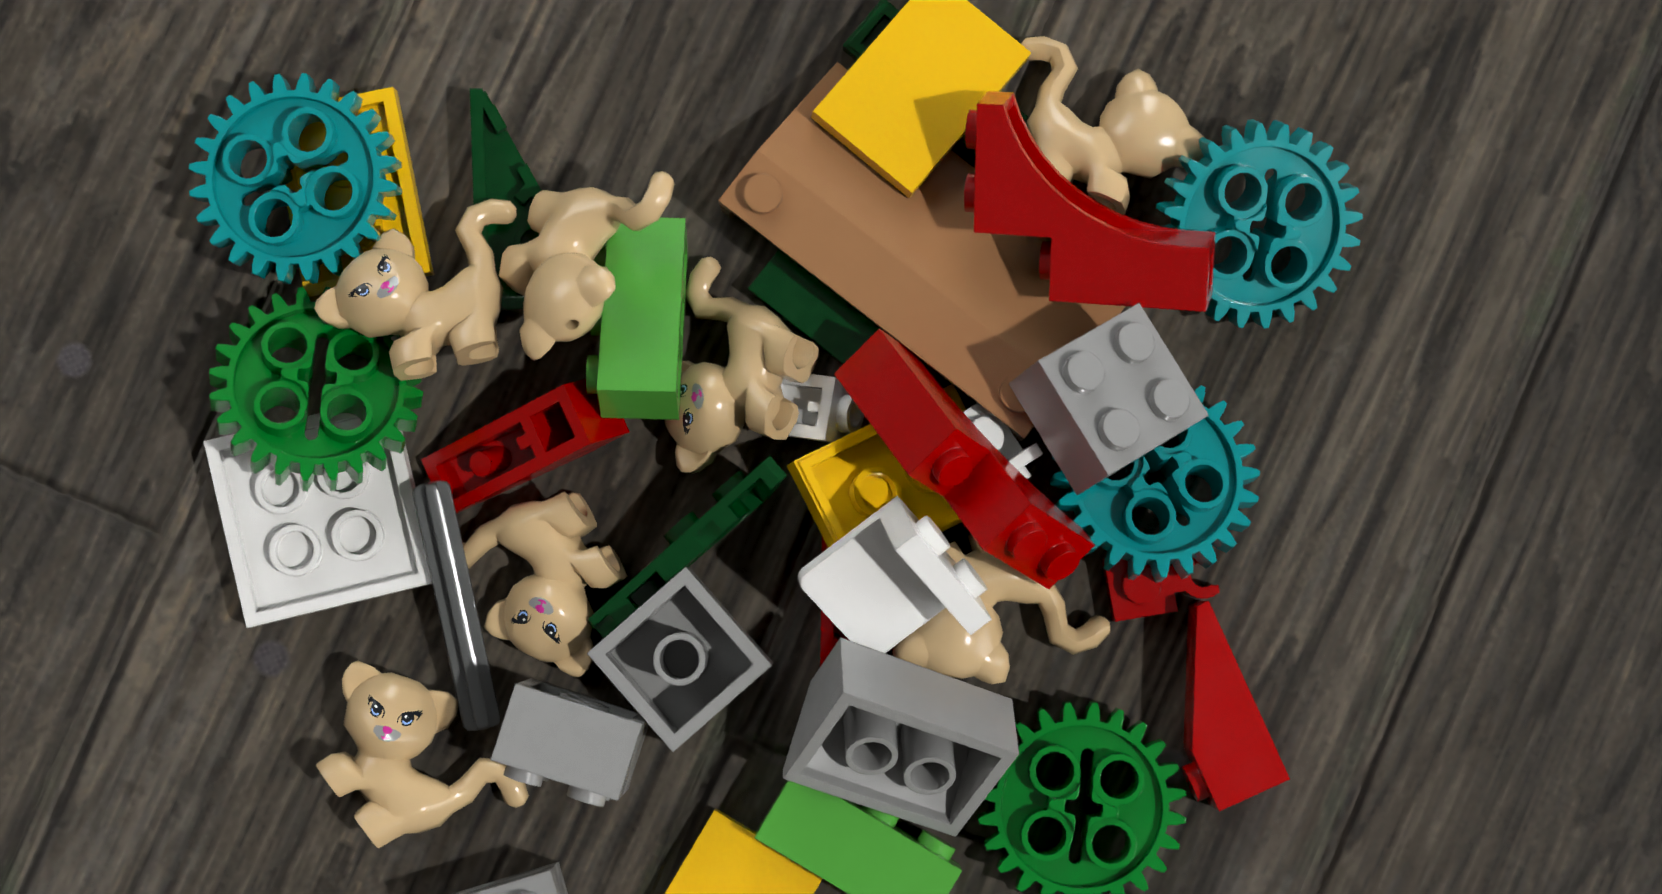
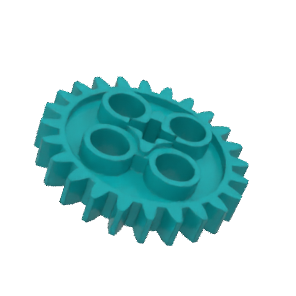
M307 73L300 75L295 90L291 89L288 81L281 74H275L273 93L269 94L252 81L249 83L251 101L244 105L231 95L226 97L228 107L233 114L228 120L212 114L208 116L207 119L218 131L216 138H196L195 143L208 152L209 155L207 161L190 163L189 170L204 177L206 184L193 188L189 191V195L197 201L209 202L210 204L196 219L204 226L220 225L209 240L212 245L221 249L235 243L228 259L232 263L242 266L254 256L252 274L264 279L275 264L278 280L285 284H291L297 267H300L305 280L312 284L318 283L319 265L325 264L333 274L339 277L343 272L342 255L347 253L355 259L364 253L359 245V242L364 237L373 242L379 241L381 238L380 232L373 226L376 219H396L397 215L383 205L384 197L401 195L402 188L386 180L385 175L402 168V164L396 157L382 156L381 154L395 140L387 131L371 134L382 119L374 109L357 115L363 99L354 91L345 95L338 102L340 86L331 79H327L318 93H316L314 79ZM312 123H324L326 138L322 145L313 151H302L299 139L304 128ZM254 149H264L267 155V162L263 171L256 177L244 178L241 164L245 155ZM339 154H348L347 162L339 166L332 165L321 168L335 160ZM296 166L306 172V174L300 177L302 189L297 192L286 186V184L292 181L290 170ZM340 180L350 181L352 196L348 204L338 210H328L324 199L329 186ZM270 190V192L257 198L252 205L246 206L244 204V199L247 195ZM278 207H290L293 215L291 227L281 236L270 237L266 227L267 218Z
M1248 119L1244 138H1242L1236 128L1224 125L1222 126L1221 133L1223 145L1218 146L1211 140L1204 137L1200 138L1198 141L1203 158L1195 161L1181 155L1179 161L1188 173L1184 180L1176 178L1165 179L1164 183L1177 195L1175 201H1165L1156 204V209L1171 217V224L1162 227L1216 232L1215 243L1224 237L1230 236L1232 249L1229 256L1223 262L1214 264L1212 297L1205 314L1219 321L1228 311L1229 322L1238 328H1243L1251 313L1254 323L1265 329L1269 328L1272 312L1275 310L1279 317L1291 323L1294 321L1295 316L1294 303L1300 302L1314 311L1317 308V303L1312 292L1318 286L1332 293L1337 290L1334 282L1328 275L1332 268L1350 271L1352 266L1339 254L1342 247L1360 245L1359 239L1346 233V225L1363 219V214L1345 207L1347 201L1360 193L1359 189L1348 183H1338L1350 168L1347 164L1338 160L1327 162L1334 148L1322 141H1318L1311 146L1313 133L1298 127L1290 135L1288 124L1273 120L1266 134L1263 123L1254 119ZM1273 169L1274 174L1266 182V171ZM1243 173L1246 179L1243 194L1237 200L1227 203L1225 199L1227 182L1233 176ZM1303 183L1305 198L1302 204L1296 210L1287 212L1285 200L1288 192L1294 186ZM1266 217L1264 228H1254L1250 232L1252 221H1262ZM1289 246L1291 259L1288 266L1283 271L1273 274L1271 262L1274 255L1280 249ZM1251 265V276L1248 279H1243V274Z
M1202 385L1194 391L1201 403H1203L1206 388ZM1224 400L1216 403L1210 409L1204 406L1209 416L1176 436V447L1165 448L1160 445L1125 466L1124 479L1111 480L1105 478L1079 495H1076L1062 471L1052 476L1050 479L1051 486L1068 489V494L1062 497L1055 506L1062 512L1074 511L1076 518L1073 521L1086 531L1090 536L1089 538L1095 544L1086 555L1094 552L1101 546L1107 551L1104 569L1109 571L1121 559L1128 561V578L1131 580L1136 579L1141 574L1145 565H1150L1155 583L1162 582L1167 577L1170 564L1173 565L1180 578L1184 579L1193 573V558L1205 569L1217 562L1212 546L1225 553L1234 548L1237 543L1228 529L1242 532L1249 527L1251 521L1238 508H1251L1258 502L1259 496L1244 489L1243 485L1256 480L1260 476V470L1242 466V460L1249 456L1256 448L1254 444L1236 445L1233 437L1242 429L1244 423L1241 420L1227 425L1223 424L1220 417L1227 406ZM1160 470L1165 475L1166 480L1162 484L1157 482L1149 486L1143 476L1147 471L1155 473ZM1197 475L1206 480L1212 491V498L1209 502H1200L1189 495L1185 487L1186 476ZM1145 507L1152 510L1159 520L1158 534L1147 535L1135 527L1132 520L1133 508ZM1176 511L1187 518L1188 524L1186 526L1178 523Z

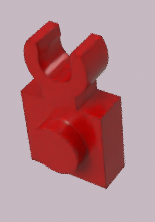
M1193 558L1194 567L1198 562ZM1102 559L1112 622L1178 611L1175 597L1177 592H1184L1186 595L1197 599L1211 598L1220 593L1219 585L1200 587L1193 582L1191 575L1181 579L1173 566L1169 567L1168 575L1162 582L1155 583L1150 565H1145L1141 574L1136 579L1131 580L1128 578V561L1121 559L1107 571L1104 569L1105 559Z

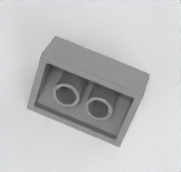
M840 637L810 682L783 767V779L956 837L1019 755L1013 701L1011 698Z

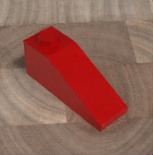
M586 379L555 388L426 456L421 461L431 482L439 480L447 481L450 484L457 514L574 461L630 433L624 418H601L598 395L587 394Z
M1200 600L1188 606L1183 748L1190 763L1182 766L1181 769L1195 800L1199 802L1207 798L1211 807L1222 811L1290 780L1210 602Z

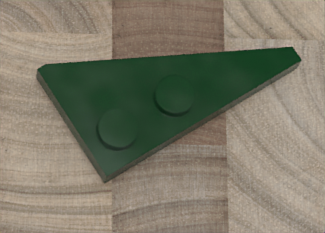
M470 88L473 205L488 199L510 200L516 207L517 216L512 223L484 225L482 235L493 251L495 270L503 287L500 312H524V296L514 292L499 277L502 253L508 246L525 244L539 236L538 232L531 229L527 220L530 205L535 195L542 190L527 163L525 164L507 131L506 124L496 106L492 104L486 91H483V88Z
M771 456L765 459L748 476H745L741 470L735 473L712 494L718 503L700 519L693 511L690 512L663 536L670 543V546L587 620L592 628L604 639L685 567H690L770 498L787 477V474Z

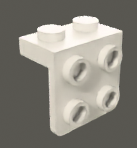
M898 495L810 561L798 573V581L803 591L850 641L883 653L889 651L945 608L949 610L970 635L992 620L980 598V595L987 590V587L975 569L965 558L956 563L946 552L950 548V544L937 525L927 515L918 520Z

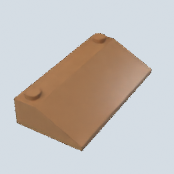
M837 62L745 165L718 200L720 209L731 219L734 215L739 217L1008 426L1016 440L1021 442L1034 425L1009 386V383L1038 360L1119 315L1126 306L1049 301L1050 280H1040L1039 259L1042 242H1051V238L974 233V213L965 212L964 187L967 174H975V168L952 150H950L915 193L908 198L811 118L813 110L848 71Z

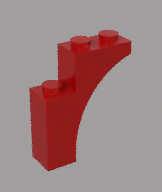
M988 91L977 103V110L969 109L966 119L965 141L967 149H976L975 174L968 173L965 180V212L974 213V233L1051 238V242H1042L1039 259L1040 280H1050L1049 301L1133 307L1140 303L1143 308L1207 311L1213 290L1216 232L1167 228L1141 222L1120 214L1086 195L1066 179L1043 154L1027 128L1014 92Z
M880 328L834 373L906 473L943 496L980 547L987 553L1045 588L1050 589L1057 581L1069 576L1077 568L1080 560L1095 546L1078 524L1044 496L980 432L938 384L919 358Z

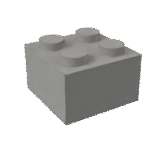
M1140 303L1038 360L1009 383V386L1076 495H1079L1209 416Z
M685 567L587 653L672 752L773 664L770 658L690 567Z
M530 678L518 682L514 686L491 760L506 765L503 775L510 779L541 787L543 781L551 779L569 785L566 793L568 797L587 804L604 807L605 801H610V798L618 801L629 789L649 724L638 712Z

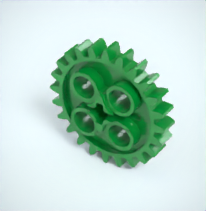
M298 287L296 304L288 306L282 297L274 293L272 294V312L270 314H265L253 305L248 307L250 329L233 322L229 325V338L234 345L217 344L215 348L216 361L222 366L210 368L209 370L210 385L219 389L209 394L211 411L224 412L216 419L219 435L236 433L230 441L231 454L234 457L253 450L250 459L251 472L256 474L268 464H272L275 466V484L279 486L286 481L291 472L300 474L302 491L307 492L312 485L314 475H323L330 491H334L338 483V473L346 471L353 481L360 484L363 482V463L367 461L374 468L383 471L386 469L387 461L383 448L397 453L404 451L405 437L400 431L415 432L418 416L410 409L422 407L423 391L413 387L421 383L422 378L400 381L394 376L389 350L393 342L400 338V335L368 338L351 328L338 329L325 324L318 317L314 309L316 302L310 301L304 287ZM325 287V289H324V291L322 292V294H323L326 290L330 289L331 287ZM324 337L329 341L325 362V385L322 388L319 429L316 439L309 440L305 437V430L308 421L309 391L312 387L315 346L317 339ZM291 347L299 350L304 356L295 362L284 363L272 357V354L281 348ZM355 354L362 356L369 364L358 370H350L342 367L337 361L343 356ZM277 406L290 408L297 414L286 423H275L264 417L267 410ZM340 413H350L360 418L363 423L355 429L342 430L331 424L330 420Z
M1069 701L1062 702L1060 720L1053 721L1051 716L1041 707L1037 709L1039 728L1034 731L1030 730L1020 721L1015 722L1016 732L1021 739L1018 743L1019 755L985 798V800L993 802V809L977 815L979 824L996 826L997 831L983 842L986 849L996 850L1005 848L1007 850L996 865L998 870L1004 873L1019 867L1021 871L1015 886L1020 892L1029 888L1035 881L1040 883L1038 894H1055L1056 891L1062 892V894H1102L1107 891L1110 894H1125L1123 885L1129 881L1142 891H1147L1149 888L1142 871L1147 866L1163 873L1167 870L1164 862L1156 855L1159 848L1179 849L1180 844L1166 833L1167 826L1186 823V817L1170 810L1169 804L1185 797L1186 790L1176 786H1167L1165 781L1179 770V766L1175 762L1158 764L1155 760L1164 750L1165 742L1157 739L1143 745L1141 740L1145 734L1147 724L1139 720L1126 731L1123 730L1124 711L1119 708H1115L1105 722L1101 721L1098 703L1094 701H1089L1083 718H1077L1072 704ZM1089 748L1093 752V759L1088 774L1086 795L1093 802L1097 803L1095 811L1084 812L1081 826V856L1078 862L1073 863L1069 861V850L1073 840L1076 819L1075 815L1065 808L1066 800H1076L1079 796L1081 753L1084 749ZM1050 752L1062 753L1069 761L1070 771L1068 777L1057 786L1048 787L1039 783L1036 777L1038 761ZM1113 761H1125L1132 769L1133 779L1131 785L1121 794L1111 795L1105 793L1100 782L1102 770ZM1041 817L1057 819L1062 828L1060 841L1048 850L1033 848L1028 842L1030 826ZM1106 825L1121 827L1125 834L1123 849L1112 858L1096 856L1092 847L1094 835L1100 828Z

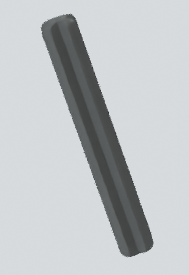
M447 481L427 482L413 488L412 496L462 724L467 731L485 730L497 725L501 717L451 486Z

